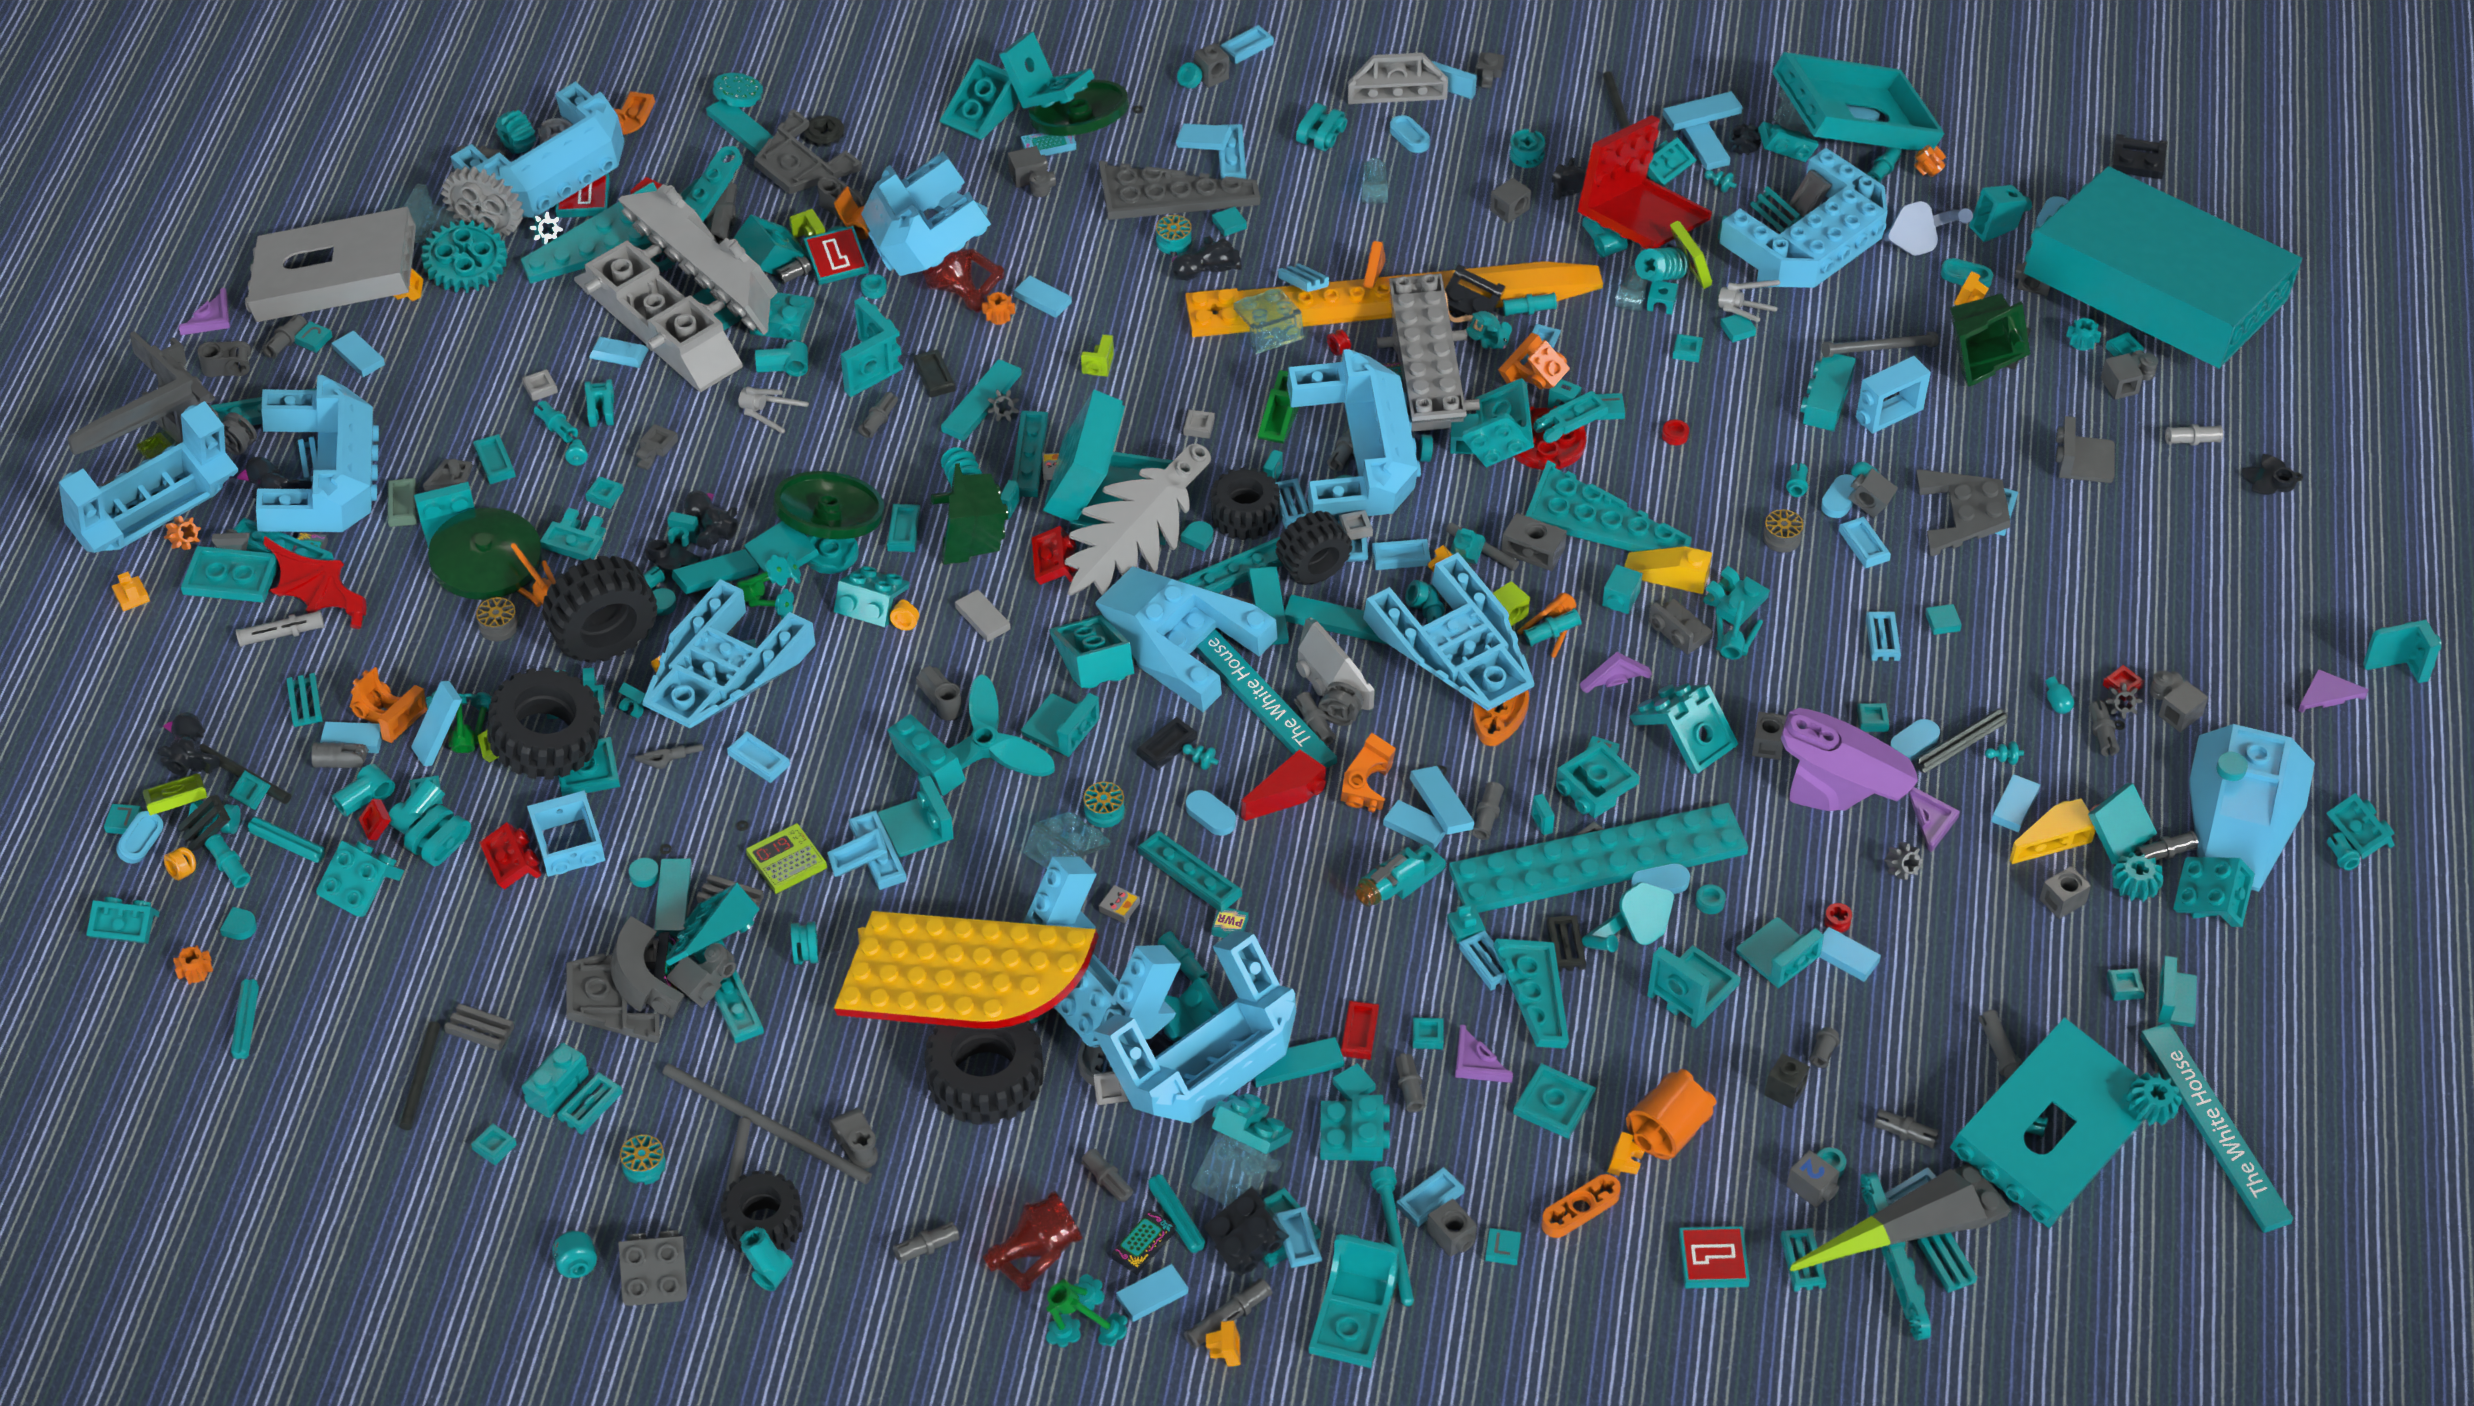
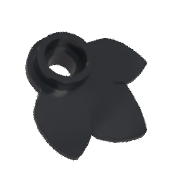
M2268 454L2262 455L2261 467L2242 468L2243 477L2249 483L2254 484L2252 491L2258 494L2271 495L2278 491L2289 492L2295 488L2297 483L2295 473L2287 468L2283 461Z
M674 539L672 544L669 543V540H653L648 543V547L645 549V557L657 564L662 570L673 572L674 569L700 561L699 556L686 550L689 544L686 547L683 546L682 539Z

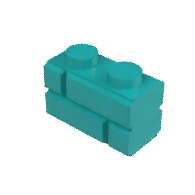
M560 1043L521 1085L525 1094L526 1104L547 1118H550L578 1088V1084H581L589 1076L585 1056L567 1044Z

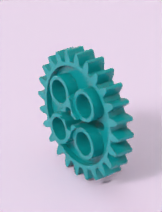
M461 220L459 226H456L451 221L450 228L447 229L441 225L440 233L432 231V238H426V245L422 246V264L424 272H428L429 280L435 279L436 286L444 283V290L454 286L455 293L459 291L460 287L464 288L466 293L469 292L470 287H474L476 291H479L480 284L489 287L488 280L496 282L497 274L503 275V267L507 266L505 241L501 240L500 233L494 234L493 227L485 230L483 222L477 227L474 220H471L469 225H465L464 221Z

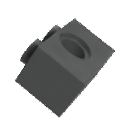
M1515 513L1503 534L1501 551L1513 558L1553 571L1565 550L1567 531Z

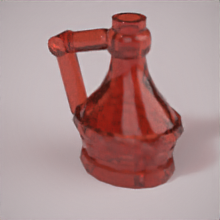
M962 248L956 252L952 251L944 257V260L939 265L919 271L922 272L926 280L927 288L959 295L964 299L966 306L969 309H973L976 313L982 311V303L987 302L985 296L1005 276L1002 266L996 265L972 248L968 250ZM972 261L991 273L980 289H976L973 283Z
M1056 1190L1051 1191L1047 1198L1032 1203L1026 1202L1023 1205V1211L1019 1217L1016 1229L1010 1237L1001 1245L995 1244L987 1251L988 1253L982 1256L991 1272L997 1269L1001 1270L1022 1292L1029 1291L1032 1283L1061 1257V1253L1073 1242L1077 1243L1083 1239L1078 1226ZM1024 1257H1041L1025 1273L1020 1272L1010 1263V1261Z

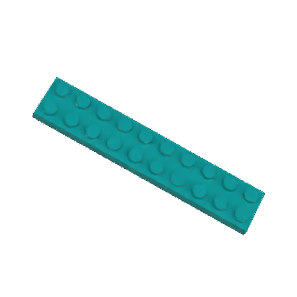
M1729 803L1450 862L1449 871L1462 906L1470 904L1471 908L1476 907L1478 913L1632 880L1634 873L1637 871L1664 865L1680 864L1687 868L1747 855L1748 845Z

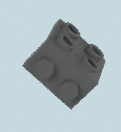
M2065 416L2063 426H2058L2056 432V443H2059V446L2056 449L2055 462L2059 463V478L2105 483L2113 482L2115 477V443L2107 439L2076 436V417Z
M678 1230L659 1232V1238L646 1239V1233L628 1234L627 1241L619 1242L622 1301L625 1305L684 1301L687 1298L684 1250L687 1249L686 1236H678Z

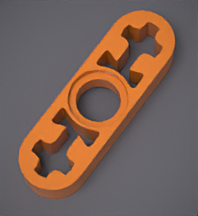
M1600 1175L1546 1208L1542 1216V1229L1544 1233L1553 1238L1563 1237L1616 1204L1619 1200L1621 1189L1619 1180L1612 1175ZM1601 1187H1603L1605 1190L1611 1188V1194H1609L1607 1191L1600 1193ZM1581 1200L1587 1202L1590 1208L1587 1211L1581 1212L1574 1209L1572 1204ZM1551 1218L1556 1221L1562 1219V1224L1559 1225L1557 1222L1551 1224Z

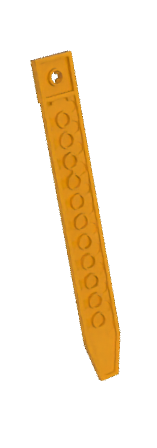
M1543 261L1466 269L1496 285L1500 283L1506 286L1496 308L1503 307V299L1522 298L1526 294L1536 296L1555 292L1557 301L1603 288L1598 265ZM1455 270L1378 277L1374 288L1364 287V279L1329 282V286L1306 292L1296 286L1242 291L1233 288L1185 293V301L1192 337L1392 318L1389 278L1442 274L1445 289ZM1462 279L1459 282L1460 285L1489 299L1493 295Z

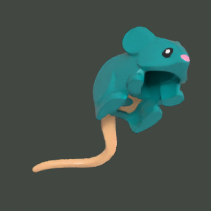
M1445 291V297H1446L1447 308H1448L1447 295H1446V291ZM1479 311L1472 315L1456 318L1449 314V319L1452 322L1471 321L1466 332L1472 339L1476 341L1480 339L1483 348L1504 349L1508 346L1509 335L1512 332V327L1508 322L1500 324L1498 319L1487 311Z

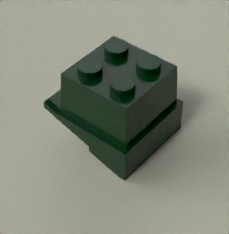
M2000 293L1950 307L1961 372L1968 387L1995 375V371L2030 355L2022 301L2009 307L2004 296Z
M956 463L951 492L931 494L933 505L949 503L946 537H943L942 541L943 565L969 562V557L1000 551L1001 541L1005 539L1004 523L1009 517L1008 507L1001 500L1000 486L995 484L992 474L963 475L960 463Z

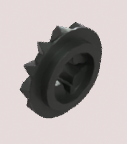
M832 116L815 117L809 121V128L804 131L805 138L809 139L810 144L817 143L819 147L827 144L830 147L832 142L839 143L840 138L844 137V124Z

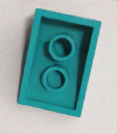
M976 58L939 122L981 141L1015 109L1019 102V98L1006 70Z
M1102 615L1049 629L1050 635L1072 679L1081 688H1094L1099 683L1109 680L1120 681L1126 676L1134 674L1130 642Z

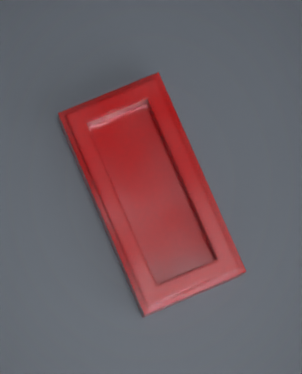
M1349 1001L1341 1046L1343 1057L1371 1060L1379 1004Z

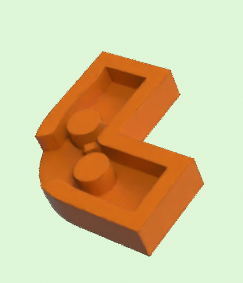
M630 91L622 109H614L618 115L623 135L635 132L645 124L655 104L654 95Z

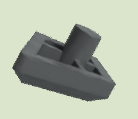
M445 459L423 484L424 490H435L467 482L473 467L472 462Z
M227 529L226 533L213 534L211 540L216 548L246 551L250 533H238L233 529Z

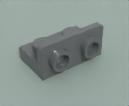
M1673 599L1664 606L1659 605L1657 602L1651 605L1649 623H1651L1655 630L1665 635L1675 647L1680 648L1687 655L1712 639L1713 631L1677 600Z

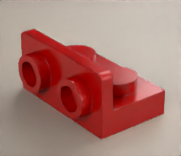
M1061 526L1031 537L1035 580L1042 585L1065 575L1072 582L1078 569L1067 566L1064 562L1068 557L1075 554L1074 550L1077 549L1076 541L1069 538V534Z
M508 822L479 842L497 884L503 889H506L527 873L535 878L542 875L538 867L540 863L539 858L528 845L530 842L528 835L522 828L516 829Z

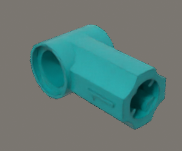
M1588 217L1583 218L1582 226L1593 238L1595 249L1600 257L1604 258L1627 249V239L1621 237L1619 233L1600 226L1598 222Z
M793 341L782 349L755 350L756 371H785L793 377L803 376L808 371V347L800 341Z
M369 764L360 770L357 780L333 794L332 800L343 816H348L369 803L373 798L382 801L386 800L394 792L395 784L376 764Z
M424 778L405 803L400 802L390 810L391 822L389 825L405 835L407 830L415 826L429 809L435 807L440 802L445 793Z
M755 1227L753 1230L746 1231L740 1238L742 1243L741 1249L754 1267L751 1275L753 1280L760 1287L768 1291H775L793 1267V1262L787 1254L775 1247L765 1229Z

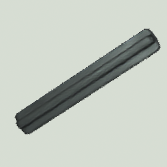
M2000 708L1989 713L1917 757L1916 768L1921 773H1926L2006 724L2007 713H2004Z

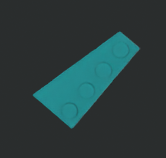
M1496 938L1493 945L1536 1047L1566 1049L1569 1038L1554 942Z

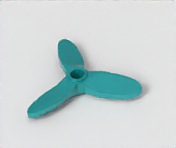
M984 674L977 676L972 683L969 696V713L973 731L965 740L949 748L957 756L961 768L964 769L982 758H992L1008 769L1027 775L1043 777L1054 773V761L1043 749L1019 737L997 732L999 706L994 685Z

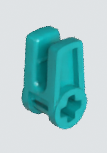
M607 379L604 383L591 384V381H585L590 428L598 425L599 415L597 408L600 406L603 409L606 425L613 426V403H615L612 379Z

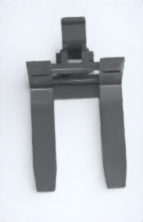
M135 331L130 333L133 352L157 375L158 389L150 393L147 391L142 393V397L89 423L70 435L68 442L70 451L74 455L99 447L153 421L178 444L183 442L181 414L188 407L198 405L204 401L208 404L214 401L215 397L202 386L198 377L192 376L187 372L184 366L187 363L184 346L176 338H171V346L161 351L155 345L150 346ZM208 404V406L218 417V413ZM137 465V466H135V467H133V468H131V469H129V470H127V471H125V472L128 473V472L132 471L133 469L137 468L139 465ZM116 477L104 482L99 486H105L106 484L114 481Z

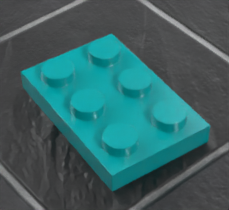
M197 546L183 580L181 590L183 595L265 603L279 562L273 553Z

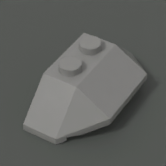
M1423 53L1372 55L1348 82V104L1447 99L1448 77Z
M1311 617L1307 618L1298 647V662L1296 663L1300 675L1306 677L1312 683L1315 692L1319 696H1324V692L1330 683L1344 682L1349 684L1362 694L1364 701L1361 709L1371 710L1374 708V688L1370 683H1367L1350 657L1319 622Z

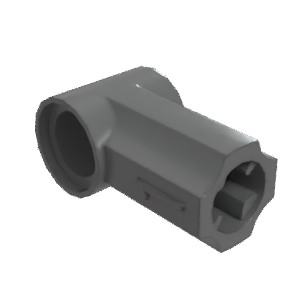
M928 666L923 668L916 677V683L935 705L938 717L946 721L960 717L962 714V702L959 687L954 683H950L937 667Z

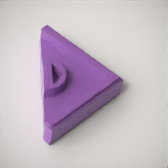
M221 288L220 294L211 302L207 301L193 313L194 317L187 323L179 325L181 335L230 328L226 288Z
M1616 652L1580 683V687L1583 692L1588 693L1596 686L1605 684L1606 687H1612L1628 683L1627 679L1643 676L1650 678L1652 673L1649 667Z
M2318 669L2298 711L2304 713L2306 709L2322 706L2325 708L2343 704L2345 700L2354 698L2363 700L2366 698L2369 689Z
M1913 787L1909 796L1927 849L1932 852L1959 818L1960 811Z
M1460 1025L1455 1077L1512 1083V1071L1506 1070L1497 1061V1057L1481 1041L1478 1042L1466 1030L1465 1025Z

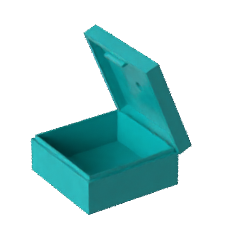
M1097 390L1092 391L1063 438L1043 511L1070 521L1071 531L1091 525L1107 523L1082 514V510L1085 507L1107 502L1123 501V499L1103 493L1102 490L1105 486L1129 480L1147 479L1139 475L1141 469L1160 468L1165 470L1174 461L1113 452L1125 406L1122 405V400ZM1159 529V544L1165 545L1166 539Z

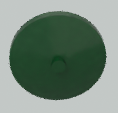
M1091 80L1087 83L1088 87L1075 93L1074 99L1067 103L1061 104L1060 101H1057L1045 108H1042L1041 105L1030 107V121L1035 130L1052 136H1073L1093 132L1114 123L1126 113L1129 108L1127 91L1122 85L1112 81Z
M811 471L795 474L780 482L774 493L773 507L778 518L794 530L818 538L851 539L860 537L874 531L883 519L884 501L879 492L868 483L842 473Z
M498 508L468 510L447 520L434 533L428 549L430 569L437 582L455 595L476 600L503 597L524 587L533 578L511 548V544L515 543L537 571L542 558L540 538L532 524L514 512Z

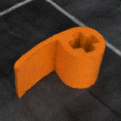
M847 186L835 200V208L846 227H854L858 239H867L870 230L861 215L865 206L858 208Z

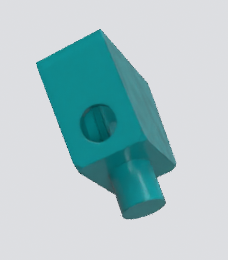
M2012 185L1982 188L1969 227L1983 242L2010 232L2018 227L2023 212L2031 210V199L2028 196H2023Z

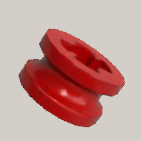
M1342 329L1337 330L1335 334L1330 333L1327 335L1328 346L1334 355L1339 356L1343 353V350L1351 349L1349 337Z
M1834 903L1827 907L1824 918L1826 928L1830 927L1839 933L1846 932L1850 928L1852 911L1847 905ZM1834 915H1838L1839 918H1840V919H1843V920H1842V921H1838V918H1837V917H1833V916H1834Z

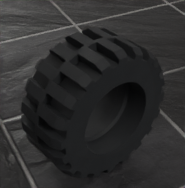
M597 556V559L594 560L590 558L583 560V563L578 566L574 564L568 568V572L565 574L561 573L556 578V583L551 584L547 591L548 596H545L542 605L543 618L557 646L561 649L562 653L572 659L596 663V660L607 661L615 655L619 657L625 654L624 651L631 648L632 650L636 647L638 641L644 639L648 635V629L654 625L658 608L655 595L640 569L633 562L617 556H611L610 558L607 556Z
M536 668L527 669L525 674L518 672L512 675L510 681L505 680L499 685L498 690L491 697L487 738L491 744L490 749L496 757L499 756V762L505 767L510 765L512 767L511 771L519 775L525 773L528 774V778L536 779L538 776L544 777V780L554 779V776L557 775L560 778L570 775L572 769L576 772L584 767V762L590 761L598 745L601 712L599 711V701L594 696V692L588 685L583 686L581 679L576 676L572 678L568 676V672L563 670L555 672L552 671V668H543L541 671H536ZM533 714H550L562 719L568 724V727L556 733L544 734L527 729L519 721Z
M1029 1021L993 1029L936 1025L933 1029V1034L928 1037L926 1042L924 1059L928 1090L931 1091V1097L934 1102L941 1105V1110L948 1115L954 1113L957 1120L965 1122L968 1119L972 1120V1124L982 1125V1122L990 1121V1124L1000 1123L999 1119H1012L1017 1116L1016 1112L1018 1110L1021 1112L1025 1111L1030 1106V1100H1035L1040 1092V1086L1043 1084L1044 1078L1042 1046L1038 1032L1033 1030V1025ZM983 1052L996 1053L1011 1061L1004 1070L990 1076H973L958 1068L959 1064L969 1056Z

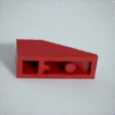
M1299 749L1241 800V818L1245 821L1305 803L1314 795H1319L1326 786V767Z

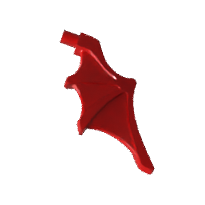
M266 536L264 537V545L276 556L281 571L278 586L270 589L272 594L277 596H294L301 599L308 606L306 608L308 614L326 607L344 608L346 613L351 616L350 627L354 629L362 628L363 616H366L367 609L366 599L343 585L340 578L341 569L344 566L342 561L307 558L281 547Z

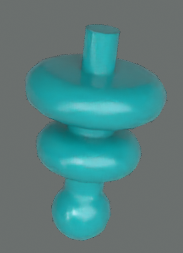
M1707 170L1704 173L1706 179L1714 180V186L1717 187L1721 184V192L1723 193L1727 192L1730 187L1735 189L1737 186L1736 183H1733L1734 174L1731 172L1725 177L1723 171L1715 174L1712 170Z
M580 439L573 440L565 453L567 462L574 466L583 465L588 459V453Z
M2011 741L2007 747L2004 744H2000L1997 750L1988 748L1985 751V756L1989 759L1997 757L2000 762H2005L2008 759L2010 765H2015L2018 762L2019 756H2024V750H2019L2017 743Z
M1185 744L1182 748L1184 754L1193 755V762L1198 763L1201 761V768L1203 770H1207L1211 764L1218 765L1219 760L1215 759L1216 750L1213 747L1208 748L1206 752L1202 745L1195 749L1190 744Z

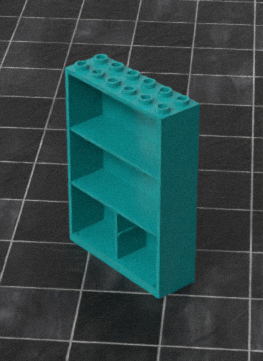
M2108 166L2101 173H2097L2089 184H2084L2081 191L2077 195L2073 194L2068 203L2061 205L2053 216H2048L2041 227L2037 226L2034 229L2030 238L2033 241L2032 246L2024 258V262H2026L2024 274L2220 369L2288 300L2303 258Z

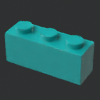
M1834 354L1828 358L1823 356L1822 361H1816L1813 376H1816V378H1810L1807 388V394L1810 395L1809 397L1804 396L1800 412L1804 413L1803 424L1835 431L1853 378L1856 358Z
M907 715L887 729L896 753L922 777L930 775L942 796L966 781L957 756L913 715Z

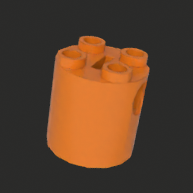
M1679 1069L1678 1072L1666 1074L1659 1085L1648 1092L1628 1113L1626 1118L1627 1128L1640 1149L1659 1159L1669 1160L1674 1158L1694 1137L1702 1124L1711 1119L1716 1099L1710 1092L1704 1091L1694 1081L1690 1072L1685 1069Z

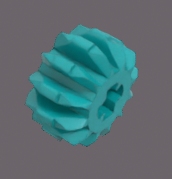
M513 110L497 118L495 127L498 131L496 134L500 137V142L504 144L506 150L509 149L512 154H519L530 150L534 146L536 141L535 130L525 114L523 115L519 110Z
M2131 852L2128 857L2121 856L2116 866L2113 867V888L2119 889L2120 896L2128 895L2131 902L2135 898H2139L2144 903L2148 897L2154 898L2162 887L2164 881L2162 866L2156 865L2155 858L2147 859L2145 853L2137 856Z
M2146 1072L2140 1078L2134 1079L2130 1085V1090L2126 1097V1100L2130 1102L2128 1111L2138 1113L2137 1121L2145 1118L2149 1126L2155 1122L2162 1126L2168 1120L2173 1119L2178 1113V1107L2182 1101V1098L2177 1095L2179 1087L2170 1085L2171 1077L2164 1080L2159 1072L2154 1073L2153 1076Z

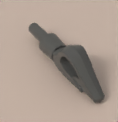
M703 744L689 747L680 745L671 749H661L644 753L640 756H634V759L651 767L663 769L668 765L669 761L685 758L686 754L704 751Z

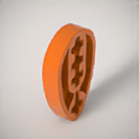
M1528 690L1504 702L1500 713L1495 712L1498 706L1487 711L1473 702L1474 727L1483 744L1497 746L1508 739L1519 728L1529 707ZM1495 724L1496 731H1494L1493 734H1490L1489 732L1492 729V726Z

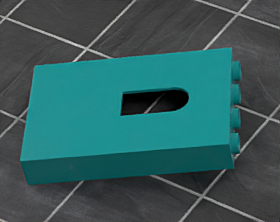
M1783 52L1772 70L1773 75L1814 137L1920 151L1927 145L1934 149L1945 134L1901 69ZM1846 104L1877 109L1886 115L1888 122L1854 118Z
M2064 1017L1958 1133L1950 1148L1955 1151L1961 1160L1968 1162L1976 1168L1984 1179L1993 1182L2004 1191L2010 1200L2026 1209L2037 1222L2043 1223L2050 1229L2146 1120L2143 1118L2137 1121L2138 1113L2128 1111L2130 1102L2126 1100L2131 1083L2134 1079L2140 1077ZM2053 1102L2074 1119L2076 1123L2049 1153L2036 1154L2025 1145L2024 1133Z

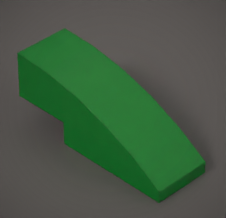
M1279 370L1274 389H1271L1258 439L1284 444L1292 428L1299 407L1291 408L1287 388V371Z

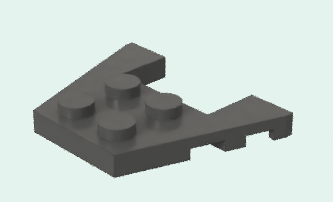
M794 108L788 113L786 121L779 125L774 137L767 141L754 159V166L788 194L816 186L818 181L825 176L840 178L862 170V162L846 150L826 163L795 139L796 136L809 128V120Z
M1916 470L1920 495L1949 493L1955 525L1954 528L1927 531L1930 556L1941 554L1942 549L1950 546L1953 549L1963 545V541L1974 537L1981 539L2010 528V516L2002 479Z
M653 940L651 948L644 956L647 969H655L658 940ZM602 953L567 962V1020L659 1043V1013H627V1001L618 992L612 979L610 966L612 955L605 956Z

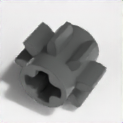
M996 389L997 396L995 399L991 397L987 399L990 403H993V407L987 411L988 413H997L996 421H999L1001 416H1006L1007 420L1011 421L1010 414L1012 412L1019 413V410L1014 407V403H1017L1019 398L1011 399L1009 397L1011 394L1010 389L1006 391V394H1001ZM1004 398L1008 399L1007 403L1010 408H1005L1003 412H1000L999 406L996 404L997 401L1002 402Z
M2124 682L2120 683V688L2118 689L2109 687V690L2112 692L2110 698L2104 699L2106 703L2112 705L2108 712L2115 714L2119 710L2122 719L2126 718V713L2128 712L2137 714L2135 709L2136 703L2142 702L2140 698L2134 696L2138 689L2131 687L2129 690H2126L2127 686ZM2121 695L2126 697L2128 701L2125 706L2120 704L2118 699Z
M1900 842L1899 848L1889 847L1890 851L1884 859L1889 867L1888 874L1895 875L1903 880L1908 879V874L1918 875V870L1921 863H1923V860L1918 855L1919 848L1910 846L1909 843Z

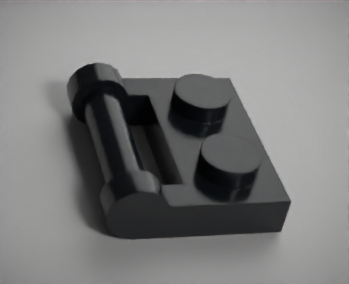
M2116 134L2112 168L2127 175L2162 180L2168 141L2152 142L2124 138V135ZM2129 149H2136V150L2157 152V154H2156V153H2147V152L2133 151V150H2129Z
M1458 264L1445 288L1448 310L1460 316L1472 315L1479 311H1487L1492 314L1506 286L1500 283L1496 285L1467 271L1465 266ZM1462 279L1493 295L1489 299L1460 285L1459 282Z

